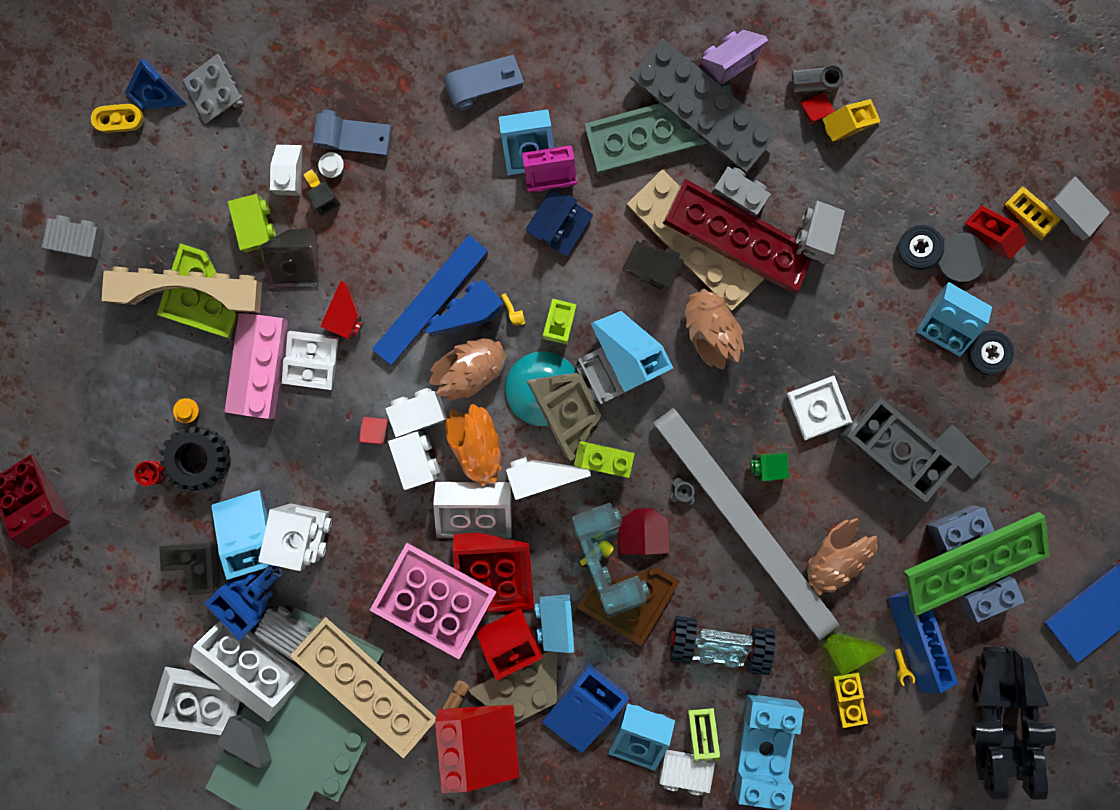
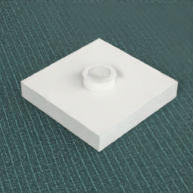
M835 376L786 393L804 440L852 423Z

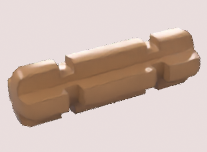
M461 680L456 682L453 688L454 692L449 695L443 709L459 708L464 699L463 696L466 695L469 689V685Z

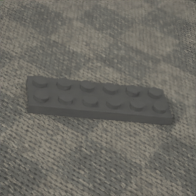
M664 38L659 40L630 75L629 79L745 174L779 134Z

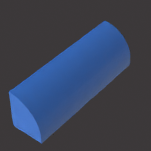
M907 591L888 597L887 599L919 692L942 693L957 685L958 682L933 609L916 616L910 609Z

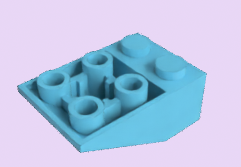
M622 311L591 323L595 336L599 340L624 392L673 369L663 346Z
M258 490L211 505L219 556L226 579L267 568L270 564L258 562L268 520L261 491Z

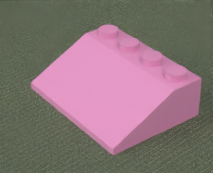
M406 543L370 611L460 659L496 591Z

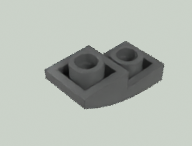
M953 424L935 441L940 448L959 463L958 466L972 480L991 463Z

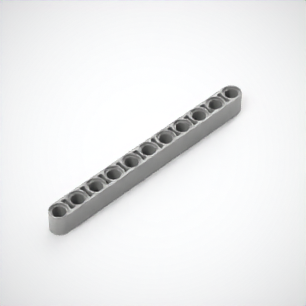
M672 408L653 422L669 446L817 639L820 641L840 626L677 411Z

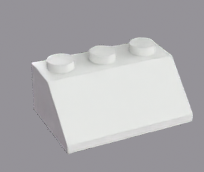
M435 482L433 506L436 538H453L454 534L483 533L501 538H511L512 494L510 482L486 483L484 486L479 482Z

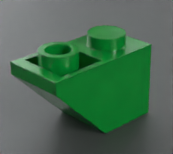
M787 453L753 454L754 460H750L751 475H755L756 480L771 481L789 478Z

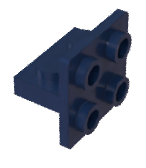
M551 189L526 227V232L564 256H568L592 219L593 214L579 206L577 199L568 194L565 197L556 190Z

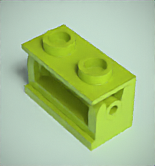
M254 194L228 201L241 251L249 253L266 248L268 244L275 246L273 239L276 238V232L273 224L268 222L267 215L270 214V209L266 199L263 200L261 196Z
M579 441L574 465L629 478L635 453Z

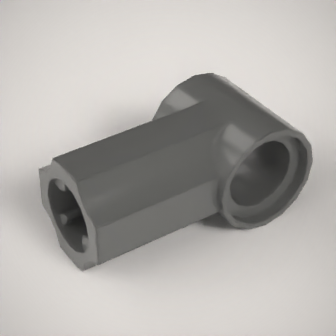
M829 65L825 68L792 71L793 94L818 91L834 92L843 81V70L837 65ZM825 75H835L837 83H827Z

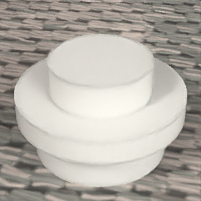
M329 152L320 158L318 166L324 176L335 178L342 173L344 162L338 154Z

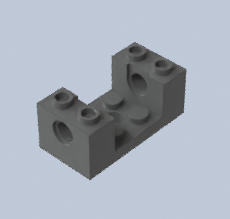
M881 397L871 398L852 420V423L839 435L856 451L866 453L899 481L897 485L915 501L927 503L959 465L955 459ZM901 442L905 443L909 449L908 454L904 457H900L896 453V446Z

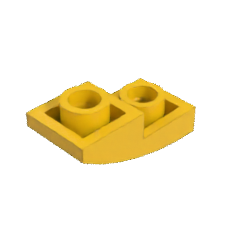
M859 672L833 677L841 727L846 728L868 724Z

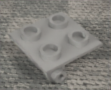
M216 54L183 79L205 124L233 105L234 108H237L243 104V97L239 95L235 88L236 83L232 81L233 77L229 75L226 63L221 60L219 54Z

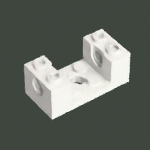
M292 503L270 509L258 562L298 571L305 569L306 565L309 566L311 562H318L320 558L324 557L327 543H323L325 533L330 532L332 519L329 518L330 512Z

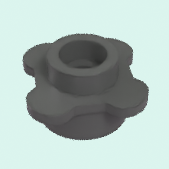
M676 478L673 481L674 491L670 495L673 502L682 501L687 505H692L695 502L694 494L698 487L695 481L686 482L681 478ZM683 489L686 490L685 494H682Z

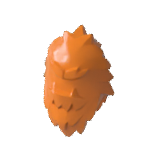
M473 404L469 408V414H459L454 408L451 409L449 418L445 422L446 439L459 461L463 473L471 480L479 482L482 486L486 483H496L498 480L497 474L502 469L500 466L501 452L499 449L498 433H496L489 413L484 408H478Z

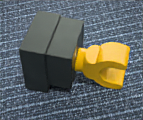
M313 170L303 174L312 188L307 194L321 216L341 205L326 182L321 183Z

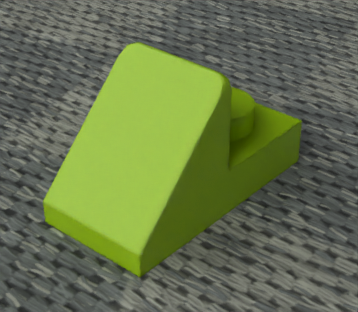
M552 299L542 339L567 344L577 304Z

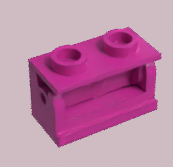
M572 145L522 153L528 192H541L545 189L566 188L570 185H577Z

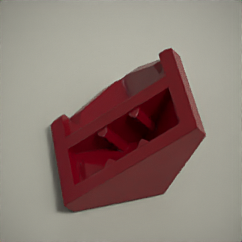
M636 508L618 520L619 554L650 555L669 553V519L652 508Z

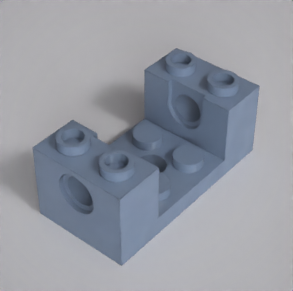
M974 505L926 524L939 555L994 532L985 507ZM1009 576L1000 578L958 597L965 617L976 622L1025 603L1015 578Z

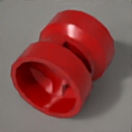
M143 461L135 467L134 477L140 485H158L165 479L163 471L166 469L165 466H160L159 461Z

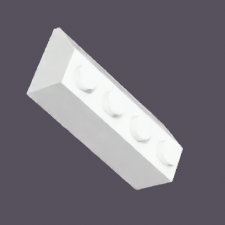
M221 621L193 646L189 661L267 722L285 705L305 675V672L261 639L254 636L252 632L247 633L242 639L238 640Z

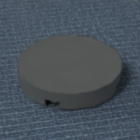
M955 233L944 239V253L936 265L940 273L956 283L968 282L977 278L984 271L987 264V250L984 243L977 236L970 233Z

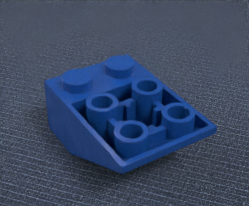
M475 280L465 289L466 295L460 300L457 297L454 298L446 306L448 310L442 316L437 314L427 322L429 327L425 331L433 337L486 324L503 310L505 305L484 280H481L479 283Z
M588 662L542 723L582 753L615 718L628 701L629 696L624 689Z

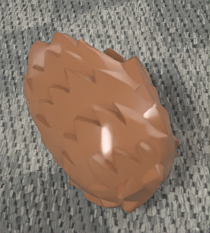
M706 289L689 295L690 301L686 304L685 310L686 328L689 329L690 341L693 342L697 353L708 366L712 367L714 365L722 370L725 368L726 359L728 361L731 359L734 363H738L740 352H744L743 331L732 315V311L726 306L727 302L718 294L709 292Z
M482 338L477 339V341H467L466 344L456 345L452 351L443 355L432 366L431 372L433 373L429 383L440 385L436 392L437 395L447 396L449 401L462 397L469 398L486 385L488 386L493 379L496 380L504 370L505 360L508 355L504 352L500 341L493 342L491 339Z
M859 519L845 520L838 524L820 543L817 553L809 559L807 563L809 586H812L819 596L823 592L833 593L836 589L849 583L850 579L863 571L877 552V536L870 538L865 536L852 544L851 541L859 531L857 528L860 522Z

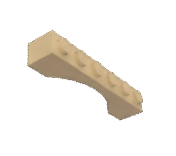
M113 267V271L104 270L102 301L113 304L136 305L144 298L160 291L188 288L210 294L229 310L260 313L262 283L255 280V276L239 275V279H229L230 275L214 273V278L204 277V273L189 272V276H181L179 271L163 270V274H154L152 269L138 268V273L129 272V268Z

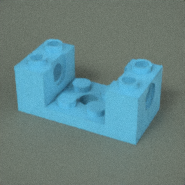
M747 694L734 795L739 804L777 810H790L793 784L788 776L794 734H801L804 712L803 707L797 701ZM763 742L772 743L773 749L769 754L760 753L759 747Z

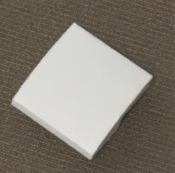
M289 331L287 333L286 357L283 359L282 384L332 390L339 337Z

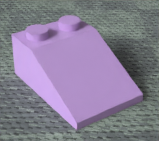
M742 30L738 34L734 31L723 39L724 43L719 47L712 46L702 54L703 58L699 65L707 75L722 86L758 61L768 39L764 35L747 30Z

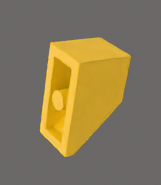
M871 99L845 105L823 118L825 131L831 137L832 142L847 138L881 122Z

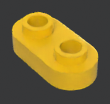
M132 104L100 106L91 114L92 125L103 133L134 131L139 129L144 121L142 111ZM130 115L135 116L133 122H128V117ZM106 117L110 118L108 124L103 123V120Z

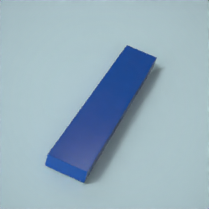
M468 235L372 349L390 365H393L427 325V322L434 317L484 258L488 250Z

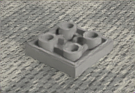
M1076 176L1069 180L1048 204L1052 208L1053 213L1060 217L1069 226L1071 232L1079 236L1083 241L1091 236L1110 213Z

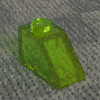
M846 633L832 635L827 639L828 643L823 645L837 672L842 676L887 652L885 647L877 642Z

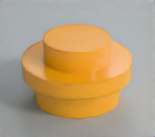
M180 399L174 405L173 414L179 422L191 423L198 417L199 407L192 399Z

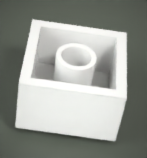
M426 388L415 392V398L408 400L407 397H401L390 402L391 406L385 409L396 437H402L423 430L448 419L442 400L436 393L437 391Z
M417 431L388 441L404 490L438 479L437 474L440 473V468L436 458H431L429 450L432 449V444L429 436L424 435L423 431Z

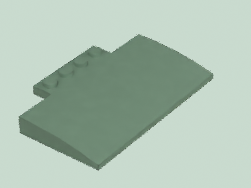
M294 607L291 612L293 619L306 621L312 626L311 630L321 621V619L297 607ZM341 630L377 664L379 663L384 650ZM277 651L279 654L305 672L304 677L285 705L269 722L248 706H245L241 714L262 726L272 759L270 765L253 769L245 765L243 759L231 757L223 751L205 788L241 810H307L315 792L338 802L373 732L296 661H292L279 651Z

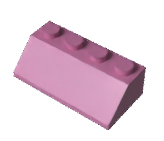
M238 314L225 412L275 419L289 320L264 315Z

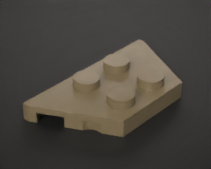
M578 373L529 379L526 382L566 459L572 461L576 456L573 453L577 449L579 441H586L591 428L596 425L601 417L582 376Z
M544 651L542 659L499 680H496L495 676L469 688V692L486 706L514 705L515 723L557 703V652Z

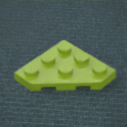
M180 243L171 270L179 271L181 276H189V272L204 273V277L214 278V273L217 272L207 252ZM188 288L165 290L157 312L159 316L226 338H231L238 317L237 312L229 310L210 294Z

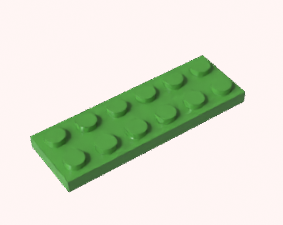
M1040 512L905 570L904 575L911 611L917 616L1050 557L1046 517Z

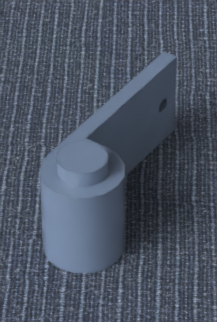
M514 54L460 69L443 77V82L453 108H459L460 111L474 106L473 102L480 96L524 83Z
M322 110V113L316 114L312 145L326 149L388 156L392 126L343 120L337 116L335 111Z

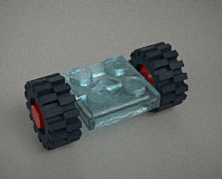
M675 616L670 644L671 662L691 664L692 660H699L704 664L721 663L727 667L743 666L747 657L748 673L770 675L776 649L775 630L753 627L750 635L701 629L697 637L696 618Z

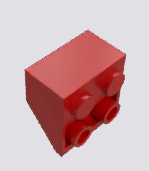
M521 608L476 630L485 658L496 680L543 658V652Z

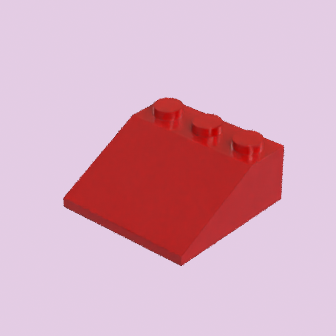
M514 705L438 709L435 728L442 793L469 792L519 778Z

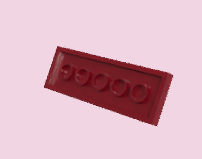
M687 179L682 181L663 221L664 225L793 294L799 291L812 261V258L803 254L804 250L799 255L796 254L799 245L796 244V238Z

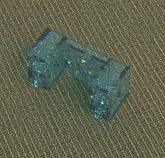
M611 503L572 517V525L607 618L645 605L647 602L646 597L650 595L645 580L640 581L638 576L608 586V584H611V577L607 567L602 568L599 560H602V553L597 541L619 533L618 529L621 526L622 519L618 509H613Z

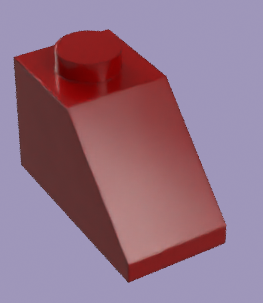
M982 205L965 222L966 227L990 250L1008 260L1027 243L1019 224Z
M340 280L320 327L352 340L353 336L357 337L361 331L363 323L360 320L362 317L350 286Z

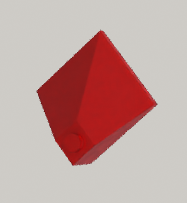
M483 533L454 534V569L496 591L486 612L511 611L519 608L522 610L534 609L529 543Z

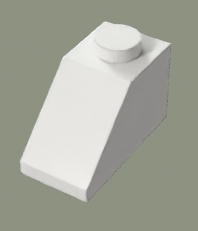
M276 145L270 169V191L275 195L301 196L302 145Z

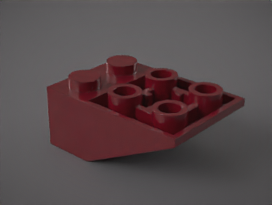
M32 454L0 473V513L10 540L29 549L71 522L64 503Z

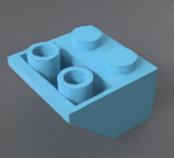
M948 282L934 299L917 329V333L960 357L988 325L992 306Z

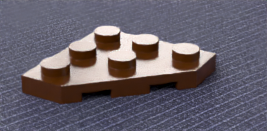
M657 567L590 584L576 608L642 646L680 580Z

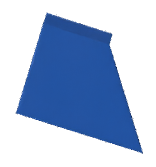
M145 59L139 61L125 94L141 111L187 105Z

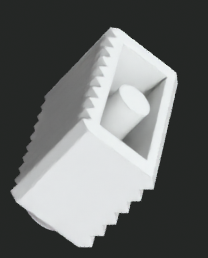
M667 750L661 760L658 777L659 783L663 785V788L672 791H678L680 787L688 789V792L694 795H703V792L710 793L715 761L704 762L702 760L694 763L693 754Z

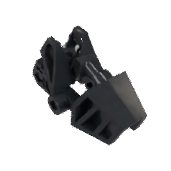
M983 647L971 693L973 708H982L983 720L973 721L970 727L971 740L976 750L975 761L978 780H985L984 789L993 800L1007 799L1009 792L1008 777H1016L1018 781H1023L1022 789L1030 799L1046 800L1048 780L1043 750L1045 746H1053L1055 744L1056 731L1052 722H1039L1038 708L1047 707L1049 704L1029 656L1014 647ZM1006 707L1020 709L1022 740H1019L1008 725H1004Z

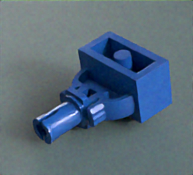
M269 565L252 583L251 580L257 576L255 573L250 574L247 578L238 580L232 578L204 603L238 640L249 633L264 617L268 599L273 594L271 590L264 596L263 594L283 575L281 569L273 575L271 574L278 566Z

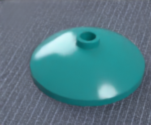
M546 351L530 353L519 359L511 368L505 386L506 398L512 411L529 424L549 426L526 381L529 379L576 373L574 367L562 356Z

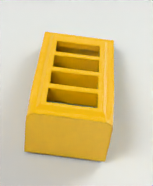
M1023 186L1005 203V206L1041 241L1061 221L1060 217L1056 216L1050 208ZM1023 197L1027 199L1020 208L1015 206ZM1032 204L1034 208L1027 215L1023 213ZM1039 211L1042 215L1034 222L1031 218ZM1047 219L1049 222L1041 228L1039 225Z

